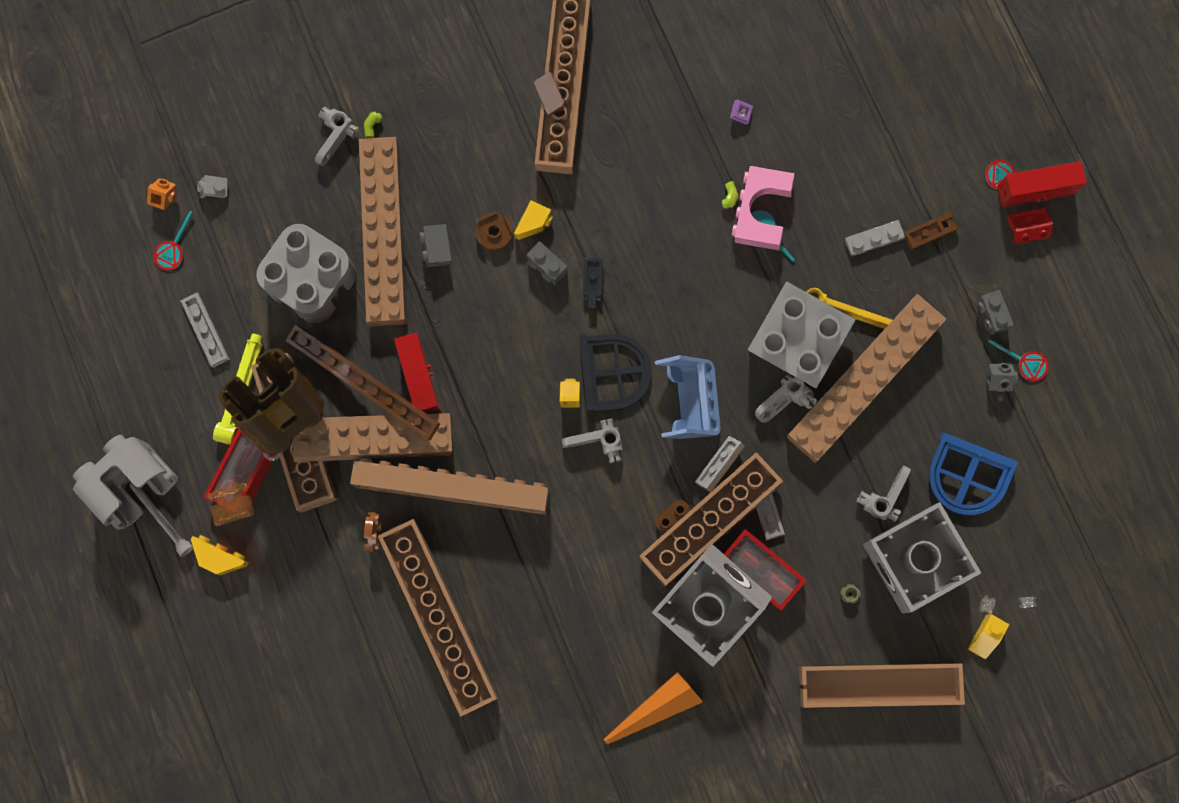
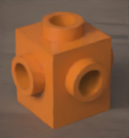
M158 179L153 184H150L148 187L147 204L165 210L177 198V192H175L176 184L165 179Z

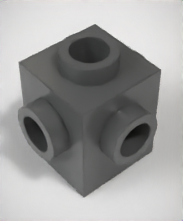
M1006 363L989 364L986 376L989 390L999 392L1013 391L1014 384H1017L1018 374L1014 371L1013 365Z

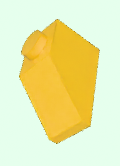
M530 201L514 232L515 238L519 240L543 232L545 227H549L553 220L551 209Z
M565 379L564 382H560L561 408H580V382H576V379Z
M992 614L986 615L968 650L987 659L1000 643L1009 624Z

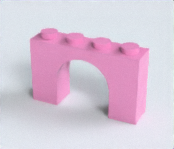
M750 166L749 172H745L744 175L745 190L742 189L740 193L742 205L737 208L736 212L738 223L733 226L732 236H735V243L780 251L783 227L758 222L751 215L750 208L754 200L761 195L774 194L791 197L795 173Z

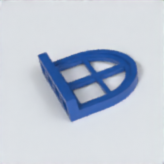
M942 432L929 469V482L933 494L943 506L959 514L976 515L992 509L1005 495L1018 462ZM948 448L972 457L965 477L941 469ZM979 460L1003 469L995 490L971 481ZM940 472L963 481L955 501L950 499L944 492L940 483ZM969 484L992 493L986 500L978 504H962Z

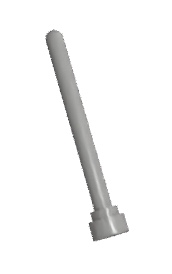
M131 482L130 488L175 542L177 553L183 557L191 552L193 549L192 544L185 539L182 540L145 492Z

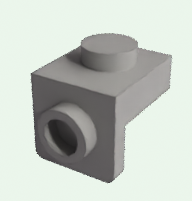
M205 175L197 184L200 198H205L206 196L226 198L227 178Z

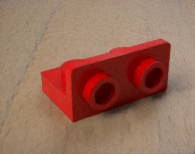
M1046 208L1008 216V222L1014 233V244L1045 239L1051 236L1053 222Z

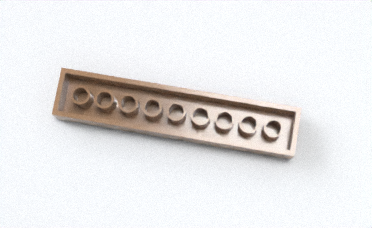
M553 0L545 74L551 71L565 103V109L548 116L541 102L535 156L536 171L573 174L591 0Z
M396 137L359 139L366 322L370 327L407 324L399 142Z
M916 294L788 434L787 438L816 463L943 324L946 318L921 296Z
M360 458V461H354L350 482L351 485L360 489L547 515L550 494L549 488L543 483H534L532 486L527 485L526 481L514 480V483L506 481V478L495 477V480H490L485 475L476 474L475 477H470L468 473L456 472V475L449 473L448 470L437 469V472H432L428 467L418 466V469H413L410 465L398 464L397 467L386 461H379V464H375L372 460Z
M412 519L379 535L378 538L460 717L498 699L417 521Z

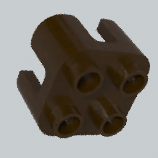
M273 348L256 358V364L272 381L266 389L259 394H255L240 377L234 376L223 386L219 394L220 403L233 416L231 418L232 422L263 453H281L291 445L292 439L305 428L313 427L321 421L324 408V400L311 382L281 349Z

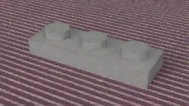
M899 220L846 237L844 241L850 256L853 257L905 238Z
M728 436L695 483L711 492L745 446L740 441Z

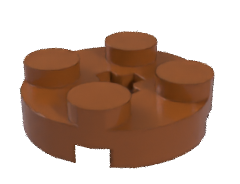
M368 512L369 517H366L364 538L368 540V544H364L365 551L375 552V550H380L378 531H382V520H380L379 514Z

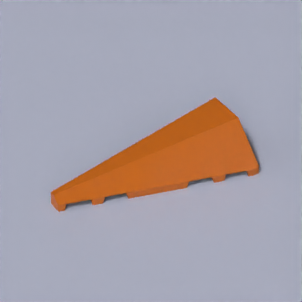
M677 672L603 740L610 744L696 706L703 701Z

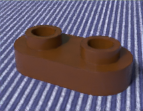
M682 500L675 501L657 517V529L660 532L666 533L690 511L689 505ZM677 507H683L684 512L678 513ZM663 519H667L669 521L668 526L662 525Z

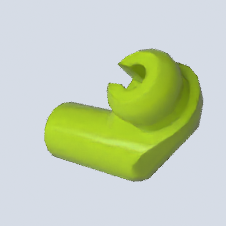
M372 112L365 120L364 133L366 139L374 138L373 126L375 123L382 121L380 113Z
M733 181L725 184L728 192L726 199L722 200V206L725 209L735 206L739 198Z

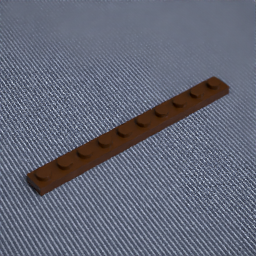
M294 325L286 339L288 343L425 439L432 440L441 423L301 326Z

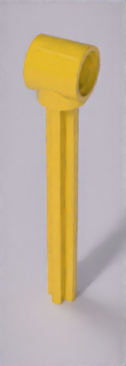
M810 288L807 291L808 294L814 295L817 299L856 320L883 329L893 321L826 298L827 295L823 294L818 288Z

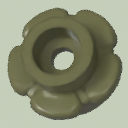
M852 584L841 589L842 600L845 603H856L860 596L859 589Z

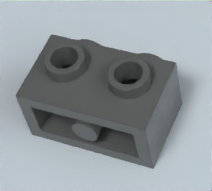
M446 224L423 226L421 232H419V242L423 244L424 249L421 252L422 261L426 262V267L449 265L451 254Z
M540 241L527 254V263L534 270L538 269L542 273L541 276L547 282L551 281L556 285L568 272L567 266Z
M1000 290L982 295L977 300L978 310L983 316L985 328L990 336L1006 331L1014 325Z

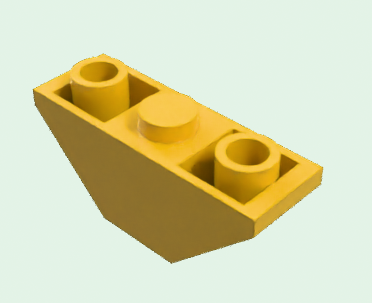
M202 535L199 538L194 536L191 538L199 566L215 574L223 575L246 567L249 563L244 560L245 556L237 552L231 554L227 552V547L218 543L214 546L210 544V539Z

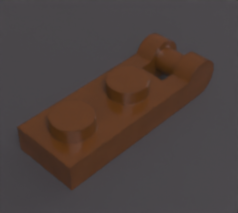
M946 213L905 231V239L910 249H916L959 230L958 225L952 219V213ZM943 222L946 223L947 228H944V227H943V225H942Z

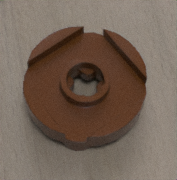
M488 213L479 219L475 235L479 244L486 250L498 251L505 248L512 241L513 228L510 220L504 215ZM493 227L495 230L499 229L496 236L489 234Z

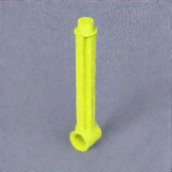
M252 334L250 340H247L236 375L248 387L253 376L251 365L256 364V358L259 356L263 346L261 344L263 337L257 334ZM226 409L222 422H218L214 429L213 440L230 445L238 431V427L232 422L231 418L233 416Z

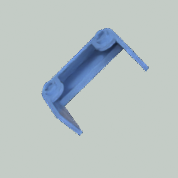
M682 355L655 361V365L666 366L668 378L672 382L678 383L681 419L674 422L672 432L662 433V437L686 439L718 435L721 427L713 363L707 359Z

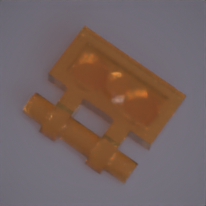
M245 482L231 484V487L219 488L214 490L213 493L208 494L209 501L217 500L218 502L217 505L211 506L216 526L254 515L250 496H242L241 493L248 489ZM233 494L234 499L226 502L225 497Z

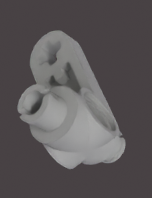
M327 107L322 108L324 112L320 111L319 117L324 119V124L334 131L316 155L315 162L321 166H324L330 160L347 134L354 138L356 136L354 132L356 134L359 132V128L353 125L354 121L347 117L344 112L336 109L329 110ZM339 121H345L342 126H336Z
M787 375L785 377L788 381L784 378L782 379L781 384L783 386L757 408L755 416L762 423H766L792 401L799 406H806L808 409H811L813 407L810 403L814 406L817 403L816 398L813 397V391L805 385L804 381Z
M607 419L608 425H606L605 420L600 421L602 430L571 436L561 440L563 448L601 441L604 454H608L609 463H614V457L616 462L621 461L619 452L623 450L618 427L613 426L612 419ZM607 435H614L616 441L612 444L605 441Z
M904 465L902 466L887 497H880L873 492L871 495H868L861 491L856 502L864 505L863 510L871 513L872 516L883 520L889 518L895 522L901 511L893 508V505L911 469ZM877 502L884 505V512L877 511Z

